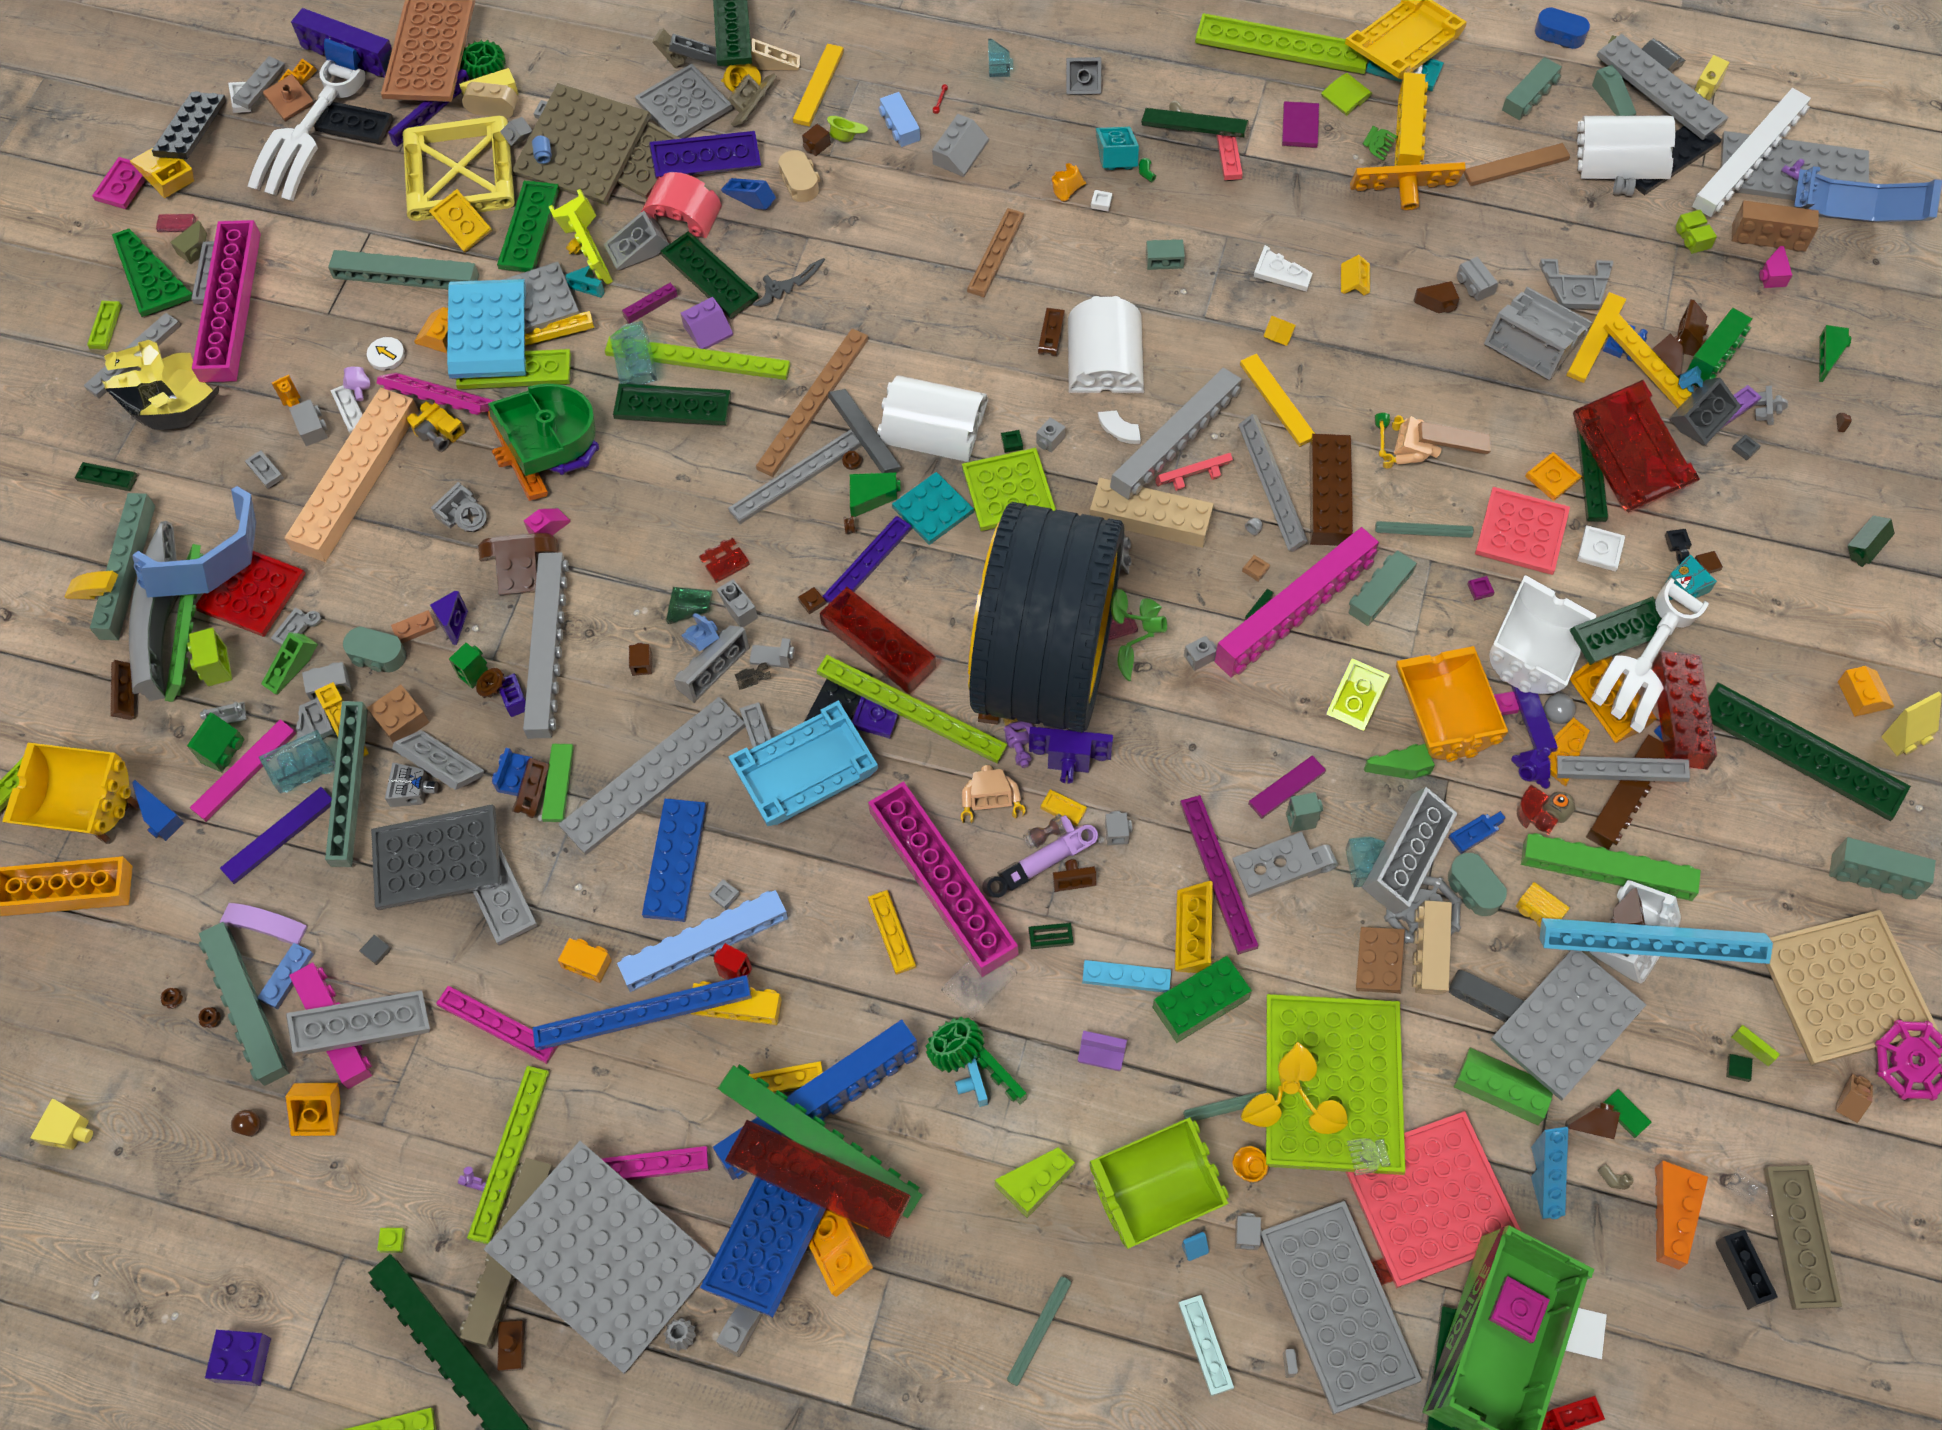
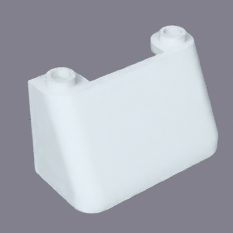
M1627 880L1624 887L1619 889L1617 898L1620 903L1633 888H1637L1642 901L1645 925L1679 927L1681 915L1675 896ZM1589 951L1600 961L1630 980L1640 984L1646 980L1660 957Z

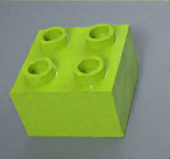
M214 628L190 633V642L187 643L188 650L193 658L190 659L192 670L197 671L199 679L204 680L208 687L231 681L232 676L227 646Z

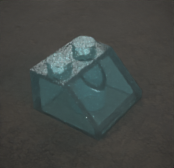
M1373 837L1351 838L1348 840L1345 849L1353 888L1364 885L1386 842Z

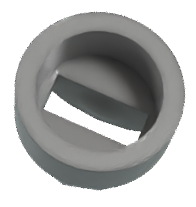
M1252 518L1245 524V528L1250 534L1257 535L1262 529V521L1258 518Z

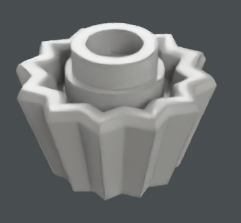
M683 1318L679 1320L673 1319L672 1323L667 1325V1330L663 1333L666 1337L665 1343L669 1344L670 1349L675 1348L677 1351L681 1349L687 1350L688 1346L693 1344V1339L697 1336L694 1333L695 1326L691 1325L690 1320L685 1321Z

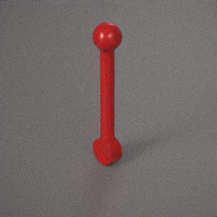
M946 84L942 85L938 102L933 107V113L935 114L940 112V103L945 91L948 90Z

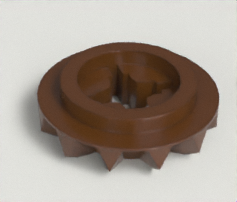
M491 668L485 671L477 681V693L483 698H491L494 693L498 694V690L503 688L502 683L505 682L504 673L498 668Z

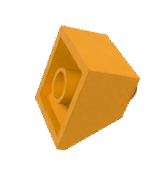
M442 307L430 314L414 340L415 344L447 353L448 308Z
M1862 666L1846 670L1837 681L1854 717L1894 707L1878 672L1872 668Z
M294 1083L285 1096L291 1136H335L341 1104L338 1083Z

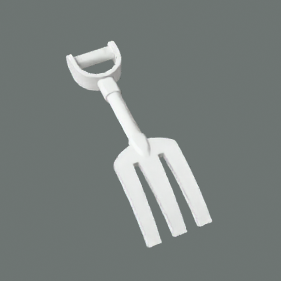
M327 60L323 64L319 73L324 89L319 94L318 100L295 129L284 128L272 132L255 163L248 187L260 190L266 172L278 152L265 188L266 193L276 196L283 177L297 154L282 193V198L294 201L305 169L318 149L314 139L309 135L310 129L336 97H349L361 88L365 82L366 75L364 70L357 69L355 71L335 65V62L332 60ZM333 75L347 79V81L342 83L329 82Z
M1672 578L1665 583L1657 595L1655 601L1656 610L1662 619L1641 657L1636 660L1627 656H1615L1602 675L1591 698L1592 701L1601 706L1620 675L1624 673L1626 676L1611 709V714L1621 719L1636 693L1643 686L1645 690L1638 702L1630 725L1631 728L1639 733L1645 728L1648 717L1664 689L1657 675L1651 670L1652 662L1675 628L1690 626L1704 613L1709 604L1706 601L1700 602L1675 585V580ZM1668 595L1694 612V614L1685 615L1678 612L1671 605Z

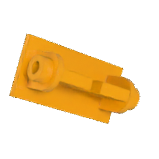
M289 374L272 382L284 406L292 407L300 403L298 399L301 397Z

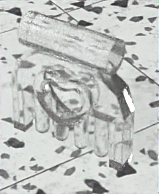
M1366 1138L1347 1141V1146H1353L1349 1147V1151L1363 1149L1361 1152L1350 1154L1351 1157L1359 1156L1357 1159H1352L1353 1163H1364L1354 1165L1353 1168L1368 1167L1355 1170V1176L1373 1173L1378 1170L1380 1162L1382 1167L1391 1165L1384 1139L1376 1140L1375 1143L1371 1139Z

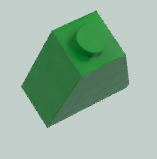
M896 472L850 474L851 516L857 517L897 500V492H901V482L897 480Z

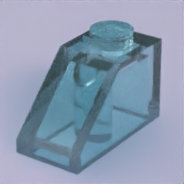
M988 39L989 77H1010V69H1013V58H1010L1009 50L993 39Z

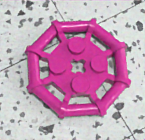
M1894 1021V1025L1888 1032L1875 1042L1878 1057V1077H1882L1899 1094V1098L1903 1100L1907 1098L1936 1100L1942 1091V1077L1934 1086L1931 1081L1937 1074L1942 1076L1941 1064H1939V1058H1941L1942 1035L1929 1021ZM1908 1031H1921V1036L1910 1037ZM1900 1033L1902 1040L1896 1046L1889 1044ZM1929 1036L1940 1046V1048H1937L1928 1039ZM1887 1050L1892 1052L1890 1060L1893 1066L1888 1068ZM1919 1055L1918 1061L1921 1063L1920 1065L1913 1063V1056ZM1896 1071L1905 1080L1904 1085L1891 1073ZM1913 1083H1923L1925 1090L1911 1088Z

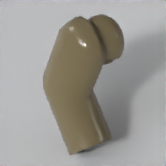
M1172 101L1169 105L1170 111L1192 113V110L1183 109L1178 101Z
M1607 1164L1597 1170L1611 1188L1625 1190L1633 1184V1178L1630 1174L1615 1175Z

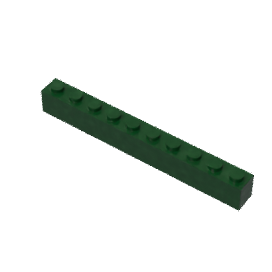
M389 1254L368 1272L372 1278L369 1281L377 1292L381 1290L386 1297L383 1300L391 1310L394 1307L399 1312V1315L396 1316L404 1327L410 1326L413 1330L410 1334L417 1344H424L427 1348L424 1351L431 1362L435 1360L441 1366L438 1369L440 1374L446 1380L449 1378L455 1384L452 1389L460 1398L463 1396L469 1402L466 1407L473 1416L477 1414L483 1420L480 1425L484 1430H531L397 1258Z

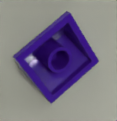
M453 591L430 604V607L451 643L457 645L468 610L459 591Z

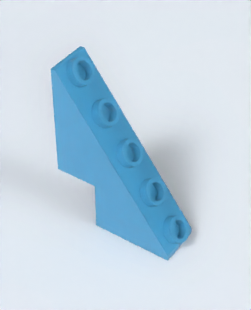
M1568 1127L1544 1130L1531 1146L1537 1168L1531 1179L1542 1219H1558L1561 1216H1565Z

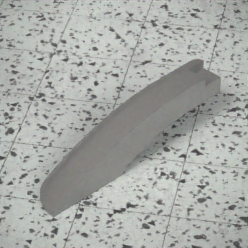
M168 521L160 522L145 555L154 561H177L174 529ZM136 581L129 620V658L133 694L141 693V695H145L150 702L165 698L162 664L163 641L174 596L147 598L146 590Z

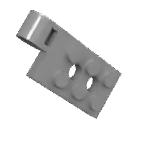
M1302 832L1232 858L1248 898L1305 876L1310 878L1320 873H1327L1338 866L1330 845H1322L1310 850ZM1282 858L1286 861V865L1284 867H1277L1274 864L1275 860ZM1257 866L1266 868V872L1263 875H1257L1254 870Z

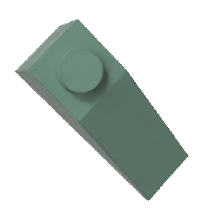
M1613 65L1597 70L1592 86L1616 116H1635L1636 110L1619 72Z

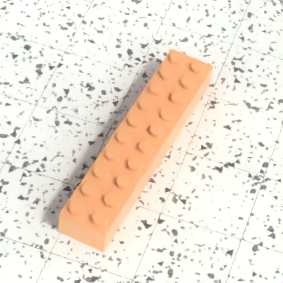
M380 387L285 536V540L291 550L323 562L327 561L408 431L410 425L407 417L411 413L418 415L419 410L413 398Z

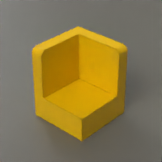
M1271 316L1263 336L1287 346L1296 325Z

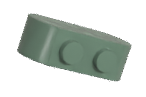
M360 626L350 630L344 637L343 648L352 663L358 667L367 666L376 672L385 671L390 673L398 670L406 660V650L395 635Z
M1463 853L1455 858L1448 871V881L1451 889L1459 893L1463 898L1465 906L1468 909H1472L1476 915L1491 916L1497 913L1506 899V887L1478 854Z

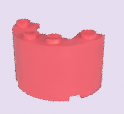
M670 172L657 179L641 212H647L656 221V215L687 222L689 232L692 235L707 238L722 205L716 193L705 188V183L699 179L683 173Z

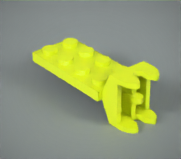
M578 189L579 196L556 210L553 205L549 206V209L565 233L576 232L574 236L579 244L582 243L581 250L585 257L589 259L587 260L588 265L594 270L598 279H603L608 285L613 280L587 229L588 225L596 217V214L589 200L585 198L581 189Z

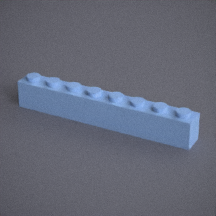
M776 890L772 892L767 891L755 900H747L733 910L723 911L716 918L706 919L694 928H686L677 936L667 937L655 946H647L636 955H628L617 964L629 991L632 992L716 953L725 943L731 946L787 920V913Z

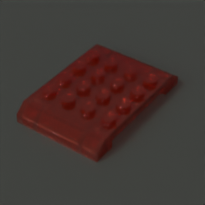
M1644 380L1573 411L1574 421L1621 507L1628 513L1700 480L1691 462L1687 464L1653 405L1651 401L1652 394Z

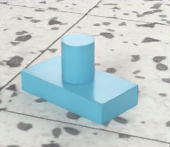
M974 1058L972 1064L968 1063L966 1065L970 1077L955 1081L958 1095L974 1090L978 1105L982 1107L988 1105V1099Z

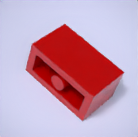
M726 943L714 955V964L718 974L726 980L745 975L748 977L752 971L748 954Z

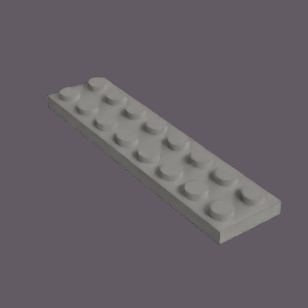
M1620 34L1598 51L1597 57L1608 66L1613 65L1623 78L1670 115L1674 116L1675 119L1702 140L1727 121L1728 116L1623 34Z

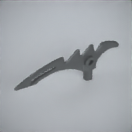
M825 258L810 264L801 274L788 280L776 281L772 280L769 275L764 276L763 281L766 283L765 295L759 301L754 302L753 305L762 306L771 302L772 296L780 299L783 290L786 293H790L793 284L795 283L797 286L803 284L818 270L825 261Z

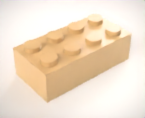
M1425 900L1418 906V909H1415L1414 922H1418L1417 931H1414L1413 942L1417 944V951L1413 953V965L1416 966V974L1412 975V987H1415V993L1443 995L1449 991L1452 902Z

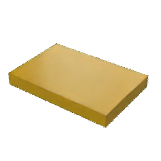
M458 189L429 210L431 215L464 253L492 232L491 227Z

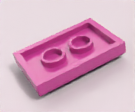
M118 157L92 197L95 201L126 209L146 179L130 163L129 159Z

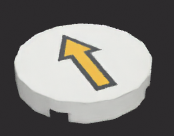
M383 337L371 343L367 349V358L374 369L385 371V369L390 368L392 370L403 362L405 350L402 343L397 339Z

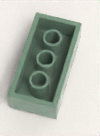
M1847 837L1832 853L1829 876L1842 882L1856 883L1864 888L1879 889L1883 893L1898 894L1905 899H1917L1933 884L1936 860Z

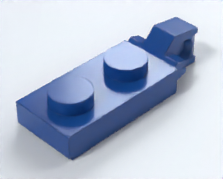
M1501 811L1492 817L1488 814H1483L1451 833L1448 838L1459 853L1463 854L1499 831L1498 826L1504 822L1505 816Z

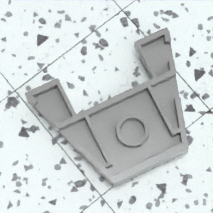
M1541 259L1539 266L1560 305L1575 309H1599L1613 261L1596 260V276L1560 275L1558 259Z

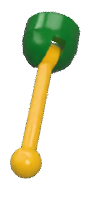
M1378 413L1375 415V425L1380 429V457H1384L1386 454L1384 450V428H1387L1390 424V415L1388 413Z

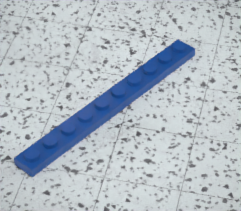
M745 975L533 1027L535 1048L538 1051L751 999L749 979Z

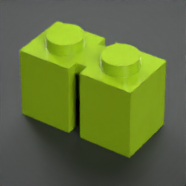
M1701 209L1681 214L1675 226L1677 233L1684 239V244L1691 254L1711 249L1717 238L1710 224L1705 225L1708 221Z

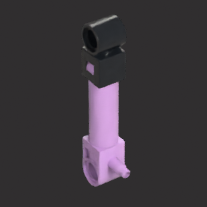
M1062 816L1061 821L1067 833L1021 861L1014 862L998 871L999 877L991 876L986 878L982 885L983 892L989 897L999 898L1004 896L1007 891H1013L1027 883L1030 878L1054 864L1093 845L1098 838L1097 830L1091 825H1080L1074 828L1067 816ZM1083 830H1086L1089 834L1086 841L1081 837ZM994 881L999 884V890L996 893L991 890V884Z

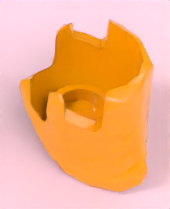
M1071 163L1066 164V171H1055V174L1052 176L1054 193L1061 201H1067L1074 191L1087 184L1076 165L1074 167Z

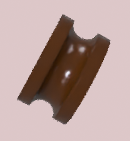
M854 516L850 518L844 517L845 534H848V532L855 533Z

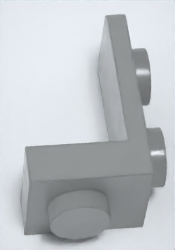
M782 638L781 647L753 645L750 664L789 668L791 659L794 658L795 648L791 646L790 639Z

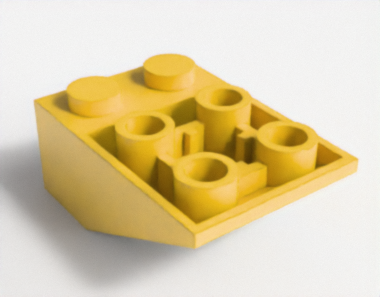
M153 148L130 160V163L163 198L194 182L192 168L184 159L155 157L152 153Z

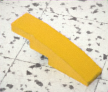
M97 571L79 575L71 580L64 597L66 599H95L96 596H103L104 592L112 591L118 574L114 571Z

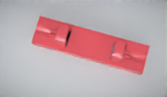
M1227 453L1160 474L1155 479L1157 487L1173 482L1175 490L1178 491L1185 487L1183 478L1205 471L1209 472L1212 480L1221 476L1219 467L1228 465L1233 458L1231 453Z

